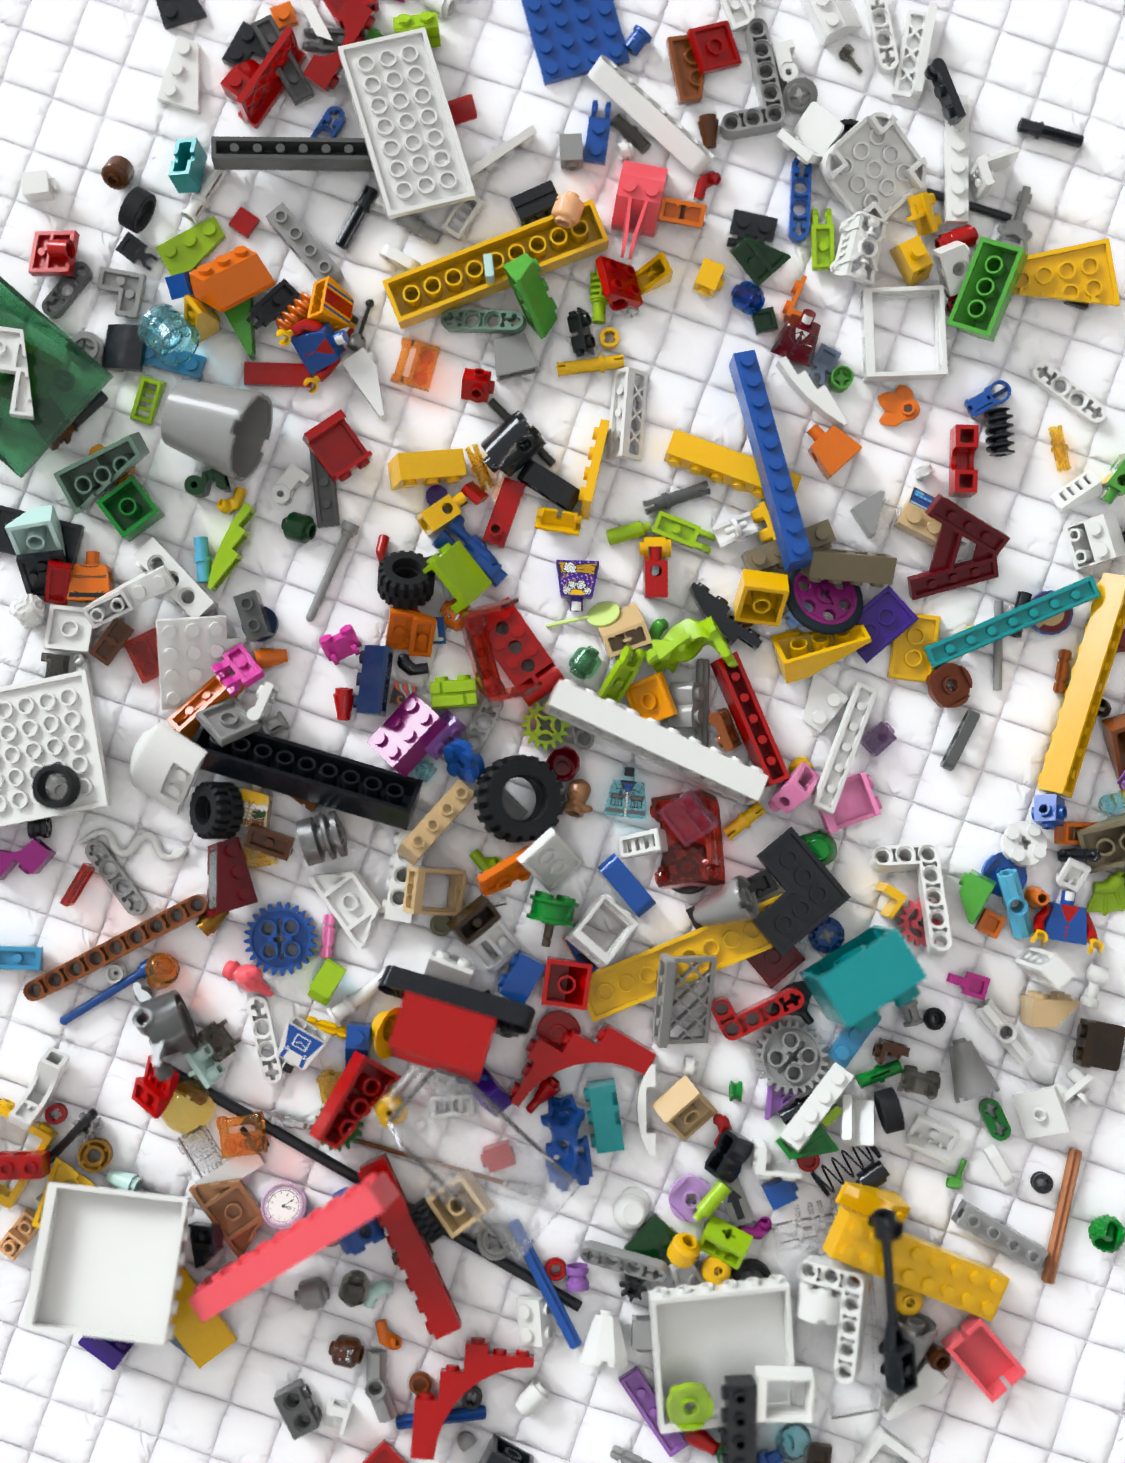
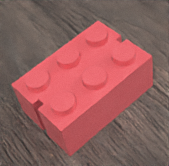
M970 1314L959 1324L961 1326L959 1331L955 1327L940 1342L987 1398L994 1403L1008 1390L1000 1380L1002 1375L1013 1386L1027 1371L980 1317Z

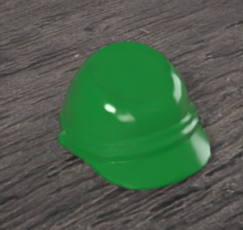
M818 830L800 836L825 866L835 859L837 845L834 839L827 833Z

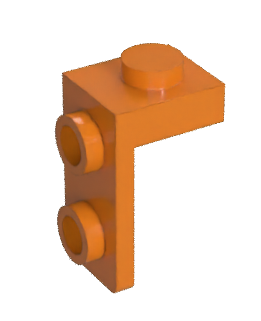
M805 275L802 276L801 281H795L791 290L794 297L792 301L787 300L782 313L786 314L783 319L785 323L791 314L800 317L802 315V312L793 308L807 279Z

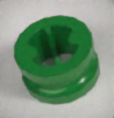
M738 1081V1083L729 1082V1101L732 1102L734 1099H737L738 1102L742 1101V1081Z

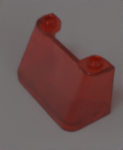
M702 789L651 798L650 815L660 823V828L666 831L668 852L662 853L663 866L658 867L657 872H655V882L658 888L672 889L724 885L725 865L720 808L717 798Z

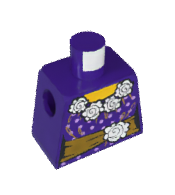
M556 560L560 597L562 599H570L569 611L583 612V599L591 600L593 598L599 561Z

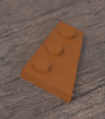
M687 35L667 37L665 42L678 104L700 103L703 95L705 74L700 75Z

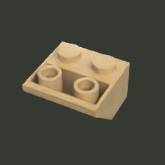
M636 603L620 608V615L612 624L605 627H597L609 660L620 657V652L626 645L632 646L633 652L638 648L642 649L652 645V639Z
M1028 990V994H1020V1022L1031 1027L1056 1028L1079 1006V1000L1071 998V994H1065L1062 991H1050V995H1048L1047 993H1042V991Z

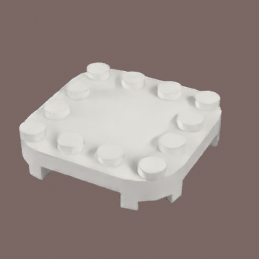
M874 112L862 118L827 150L819 164L826 183L851 216L856 212L863 211L886 221L895 210L908 200V197L912 196L917 190L922 189L926 184V165H928L926 157H921L896 123L899 119L893 114ZM864 218L862 226L866 227L867 219Z

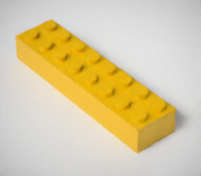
M840 1205L822 1249L835 1260L884 1279L882 1242L874 1238L873 1227L868 1224L869 1217ZM905 1231L898 1240L891 1241L894 1283L993 1322L1010 1281V1278L1000 1270Z

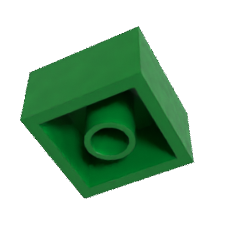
M133 475L96 501L122 538L128 542H131L165 516L142 483Z

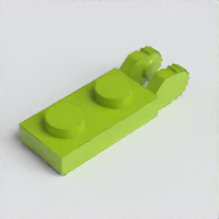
M826 208L825 224H818V209H812L810 227L811 271H830V266L835 261L832 209Z
M660 510L651 530V533L710 554L712 548L696 542L698 535L710 541L716 540L713 533L701 529V526Z
M626 645L623 647V650L620 652V658L617 659L597 693L599 698L604 700L609 698L617 703L621 701L640 670L639 667L645 658L644 649L638 648L632 654V646Z

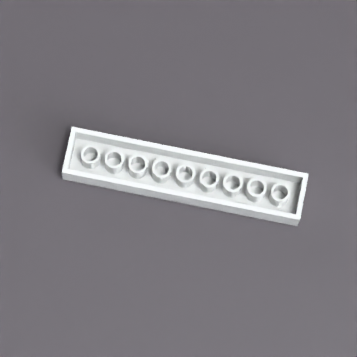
M560 679L553 687L543 709L544 713L593 734L600 739L745 806L759 801L769 777L763 774L764 771L756 766L748 767L742 764L743 761L737 757H726L722 755L721 750L715 747L707 748L701 745L702 742L696 738H685L681 736L680 731L671 727L666 729L660 726V722L655 719L642 718L636 710L631 708L625 710L619 707V703L612 699L606 698L604 700L599 698L595 691L590 689L582 690L576 687L577 684L571 680L564 679L563 681Z

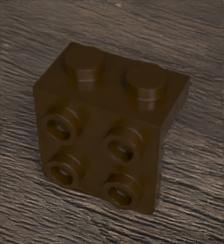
M1081 1018L1077 1027L1076 1046L1073 1049V1063L1085 1068H1090L1091 1066L1117 1071L1120 1067L1125 1027Z

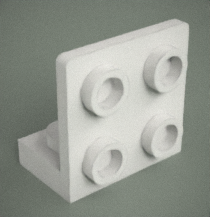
M1006 147L1000 150L998 154L992 156L985 154L977 159V162L969 172V188L974 202L984 199L995 184L994 172L1009 168L1021 152L1019 147L1013 149Z
M752 1138L754 1147L751 1153L750 1166L755 1174L759 1175V1178L771 1180L775 1176L782 1177V1180L790 1182L796 1181V1178L802 1179V1172L796 1164L770 1162L771 1152L768 1150L767 1145H765L761 1138Z

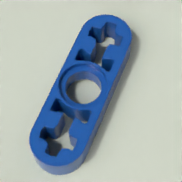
M338 106L329 107L310 137H318L321 132L326 131L330 134V138H337L346 122L343 109ZM338 113L340 120H334L332 127L335 130L333 131L329 127L332 123L331 115L336 116Z

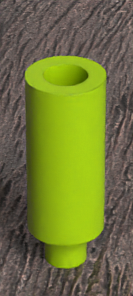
M636 521L605 531L608 543L612 546L645 536L644 532L651 531L652 529L650 522L642 524L641 521Z
M719 1179L696 1206L697 1212L693 1215V1218L699 1223L704 1217L708 1219L732 1192V1189Z

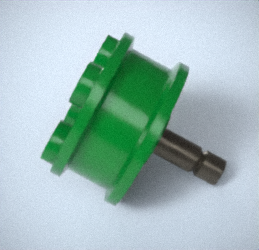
M535 890V894H530L529 898L532 899L530 913H526V918L545 923L541 946L550 947L554 925L575 927L576 923L573 922L575 908L579 907V903H576L575 898H570V896L557 894L556 898H554L553 894Z

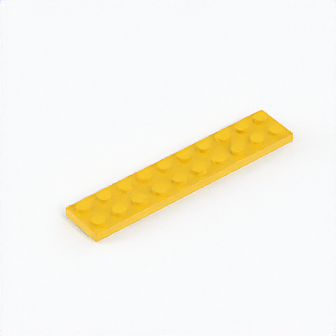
M780 895L760 902L759 913H761ZM751 920L703 926L609 965L600 971L591 973L587 1009L592 1021L596 1022L656 997L660 953H669L671 956L715 955L717 957L716 971L773 947ZM709 962L701 963L696 970L702 975L709 969ZM677 963L676 972L681 975L690 966L687 963ZM693 971L684 980L686 983L697 980L700 976ZM681 982L677 987H680L685 984Z

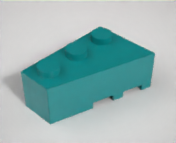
M614 1077L587 1081L588 1088H584L585 1102H590L591 1110L587 1111L588 1124H593L594 1133L590 1134L592 1148H597V1154L625 1150Z

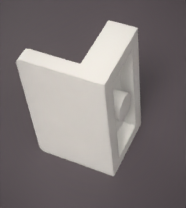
M852 1094L843 1095V1142L847 1147H873L875 1133L874 1101H856Z

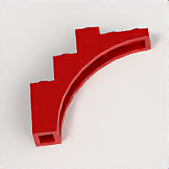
M607 1023L605 1028L602 1026L595 1037L597 1039L596 1042L575 1029H572L570 1033H565L560 1042L562 1047L537 1034L536 1038H531L525 1047L527 1051L526 1057L531 1060V1063L527 1062L521 1071L523 1076L519 1083L514 1082L509 1091L511 1095L510 1101L519 1107L529 1092L544 1079L560 1070L578 1064L591 1062L613 1063L629 1067L645 1075L655 1059L656 1053L653 1049Z
M471 1337V1340H466L464 1369H459L460 1365L446 1364V1368H441L438 1397L434 1396L433 1392H421L420 1395L415 1397L410 1459L434 1460L437 1440L442 1425L457 1401L481 1380L498 1372L514 1368H534V1354H530L529 1350L523 1349L516 1350V1353H507L505 1348H493V1352L489 1351V1342H486L483 1337Z

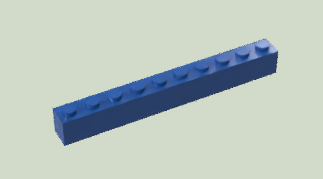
M755 350L733 353L729 369L784 570L787 572L807 568L813 556Z

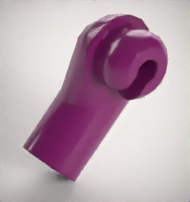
M764 1216L753 1227L741 1225L740 1230L753 1236V1239L760 1240L770 1232L772 1222L770 1218Z

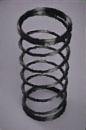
M875 1145L870 1147L878 1159L882 1158ZM854 1147L852 1149L861 1166L845 1150L841 1149V1154L851 1173L837 1159L831 1157V1161L841 1181L825 1165L821 1164V1168L831 1188L814 1171L810 1172V1175L826 1197L831 1196L826 1187L832 1193H835V1189L825 1169L841 1185L845 1183L834 1161L848 1175L855 1178L854 1172L844 1153L861 1170L865 1171L864 1165ZM856 1147L870 1162L875 1163L868 1147L865 1148L870 1157L860 1147Z

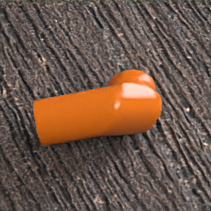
M386 1319L377 1320L375 1326L379 1343L391 1350L400 1349L402 1339L388 1331Z

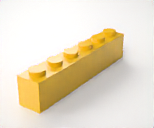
M677 429L674 430L663 460L664 462H667L668 465L674 468L686 469L693 475H702L710 478L714 483H724L736 491H745L751 493L755 498L765 499L753 457ZM789 471L796 495L802 475Z

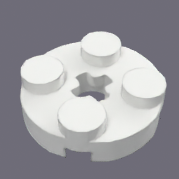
M1018 821L1006 828L1000 839V848L1004 857L1014 862V865L1029 867L1038 863L1046 856L1047 840L1038 824ZM1022 839L1028 842L1027 850H1024L1023 846H1019V842Z

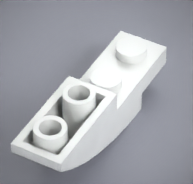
M163 565L118 586L83 607L82 611L93 629L133 610L135 606L175 587L176 583L167 567Z

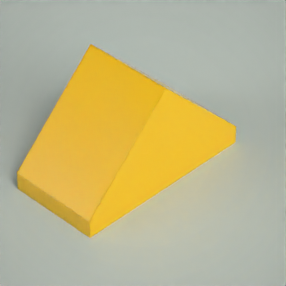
M664 252L657 254L636 271L641 295L671 282L673 270Z

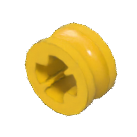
M612 327L603 329L599 338L600 345L606 350L616 348L620 337L618 331ZM606 334L608 336L610 334L614 335L613 343L610 341L609 344L605 342Z

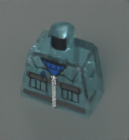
M623 767L622 780L612 779L603 815L638 819L647 818L645 783L635 782L636 768Z

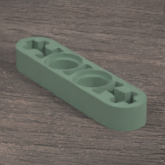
M449 309L440 318L442 326L452 333L519 334L524 331L527 325L525 317L516 310ZM477 316V324L472 327L468 326L469 318ZM454 317L457 321H453L450 325L448 321ZM492 317H499L498 325L490 327L489 320ZM518 318L520 322L513 326L510 322H514Z

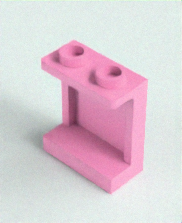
M860 772L847 777L834 814L829 815L817 809L827 834H832L847 826L881 815L880 809H882V805L878 796L874 797L871 789L874 788V784L870 775L866 776L865 772ZM816 790L812 791V797L814 796Z

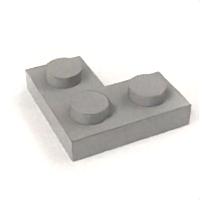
M101 266L97 289L118 294L114 314L118 317L139 320L147 276L142 273Z

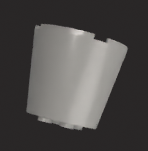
M182 380L173 388L164 406L161 419V436L164 443L171 448L233 480L242 482L254 473L263 458L264 453L261 452L264 440H269L272 429V402L269 396L259 391Z

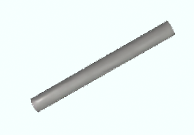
M1003 600L994 601V617L1003 613ZM1003 638L995 641L993 644L994 691H1002Z

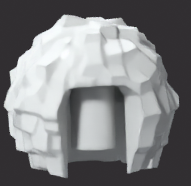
M23 594L14 598L8 612L20 621L19 624L28 630L42 624V621L45 619L46 608L43 600L37 595Z

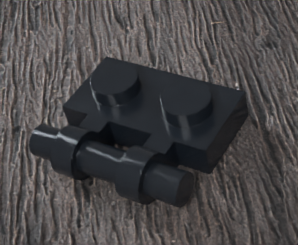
M734 209L729 233L738 236L737 239L728 237L726 246L733 248L745 236L757 239L761 243H764V241L772 243L778 218Z

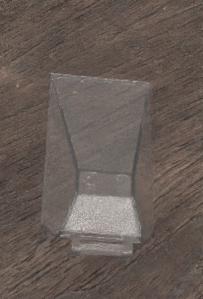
M411 1064L407 1069L408 1072L391 1092L380 1099L393 1112L387 1119L388 1127L401 1149L510 1252L521 1260L580 1185L466 1076L437 1067L430 1069L424 1075L417 1067ZM416 1078L419 1083L398 1106L394 1101L412 1080Z

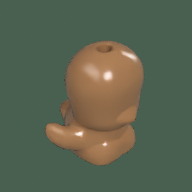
M575 779L570 782L567 792L568 801L563 802L561 807H564V812L567 815L582 818L584 813L593 810L591 806L585 804L591 793L590 784L583 779Z

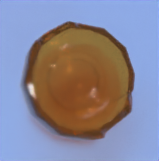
M157 952L149 957L144 968L148 985L157 990L167 989L173 985L180 973L177 959L166 952Z

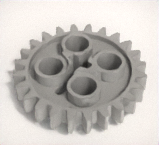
M785 1020L784 1026L780 1021L776 1022L777 1029L772 1025L769 1026L770 1034L762 1032L764 1040L756 1041L761 1048L754 1049V1052L758 1053L759 1057L753 1060L760 1062V1066L756 1068V1071L762 1070L764 1072L760 1079L768 1078L766 1086L775 1084L774 1091L778 1092L782 1088L783 1095H787L789 1089L792 1095H797V1089L802 1094L806 1093L805 1086L809 1089H814L812 1081L820 1083L817 1075L826 1074L821 1069V1066H828V1063L822 1061V1058L828 1056L827 1053H822V1049L826 1047V1044L819 1045L818 1043L822 1036H813L815 1028L807 1031V1023L799 1027V1020L794 1021L793 1026H791L790 1020ZM787 1035L792 1036L794 1039L792 1047H788L785 1044V1037ZM803 1041L804 1045L793 1055L795 1061L788 1062L779 1074L778 1069L789 1059L787 1054L795 1052L800 1042ZM804 1050L809 1051L811 1054V1060L808 1063L802 1058ZM773 1052H776L780 1057L777 1065L773 1064L770 1060V1055ZM791 1067L797 1071L795 1080H791L788 1077V1070Z

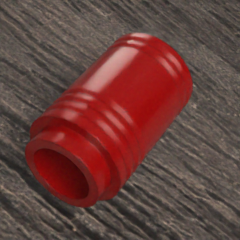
M967 224L938 235V238L934 241L935 248L937 249L954 241L965 243L969 248L976 245V240H978V232L975 227Z

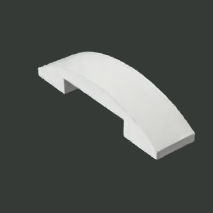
M653 1061L646 1074H642L639 1082L636 1113L643 1143L650 1156L656 1157V1133L654 1129H647L646 1087H656V1064Z

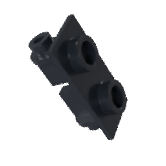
M576 307L577 311L568 312L569 316L567 317L570 333L578 332V335L571 337L573 353H576V357L584 356L585 352L595 355L594 347L596 343L590 331L591 317L587 311Z

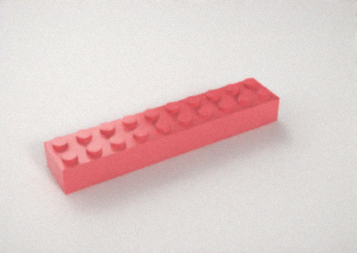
M385 1171L378 1175L375 1172L370 1174L359 1185L357 1183L354 1184L341 1196L337 1195L330 1199L325 1206H319L311 1211L306 1218L301 1217L292 1223L288 1229L280 1230L269 1241L268 1239L264 1240L253 1251L248 1250L238 1257V1260L235 1262L231 1261L223 1266L219 1272L211 1273L203 1279V1282L193 1288L194 1293L188 1298V1301L201 1322H205L382 1213L400 1195Z

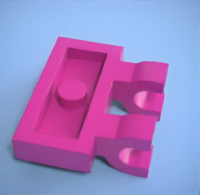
M241 643L222 654L223 661L211 666L216 677L224 684L231 697L238 693L242 684L248 688L265 676L263 670ZM232 670L235 674L231 677H228L230 671Z

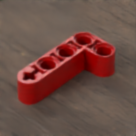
M790 986L736 1013L729 999L719 996L712 1001V1013L724 1037L728 1040H737L800 1009L805 999L799 988ZM791 993L797 996V1002L793 1003L789 1000ZM780 998H783V1001L787 1006L786 1008H783V1005L779 1000ZM722 1002L728 1005L725 1013H718L715 1010L718 1003ZM770 1003L779 1005L776 1013L767 1012V1006ZM756 1013L759 1018L756 1023L751 1024L746 1021L747 1015ZM730 1023H735L738 1026V1030L730 1034L726 1031V1026Z

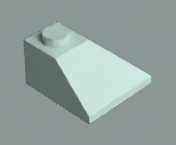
M53 505L31 508L5 526L16 555L63 550L64 555H66L61 524Z

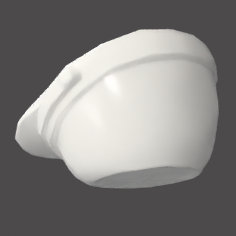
M628 1187L622 1192L612 1206L614 1221L619 1228L628 1232L637 1231L649 1219L651 1201L648 1193L637 1187Z

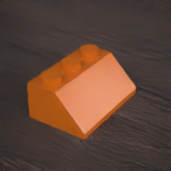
M243 245L189 272L194 297L221 313L275 286L274 279L258 254Z

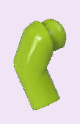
M478 849L469 855L481 871H486L502 861L497 856L484 857Z

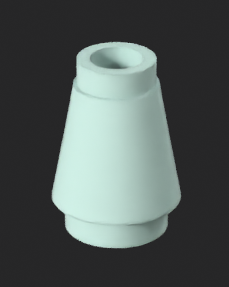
M111 1169L106 1177V1182L117 1189L139 1191L143 1179L135 1173Z

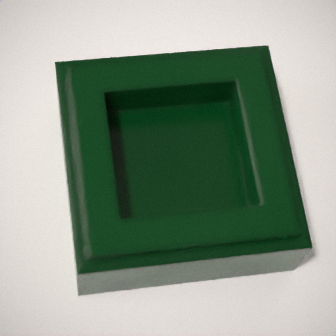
M773 306L751 312L756 335L778 330L779 327Z

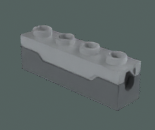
M964 1199L960 1201L951 1217L959 1227L1036 1272L1039 1271L1049 1253L1039 1243Z

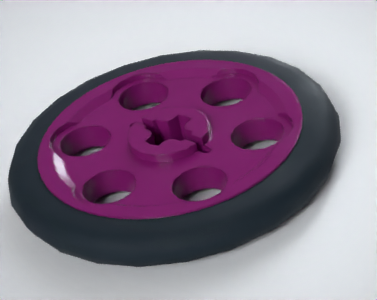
M801 569L788 571L790 592L786 605L793 617L802 626L819 634L835 635L852 629L858 623L863 610V595L860 586L851 585L849 581H842L843 590L835 587L834 583L828 582L827 579H823L821 582L808 581V577L800 573ZM798 583H805L808 586V591L801 590ZM839 601H844L845 603H847L849 609H842L839 605ZM803 603H810L813 611H807ZM824 612L831 613L833 621L827 620L824 617Z

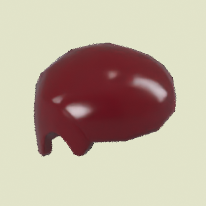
M568 746L553 750L546 760L550 764L549 770L555 769L558 773L557 781H569L575 778L580 770V758L577 752Z

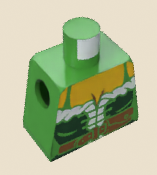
M1125 453L1119 454L1102 480V486L1105 487V490L1099 498L1110 505L1117 496L1125 495Z

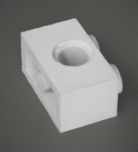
M954 241L932 250L940 285H944V293L950 297L959 294L970 266L969 258L971 257L970 249L965 243ZM958 263V270L953 273V267Z

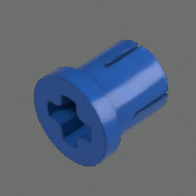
M636 24L632 28L633 32L623 44L626 46L627 51L637 57L647 43L649 44L652 41L651 35L644 28Z

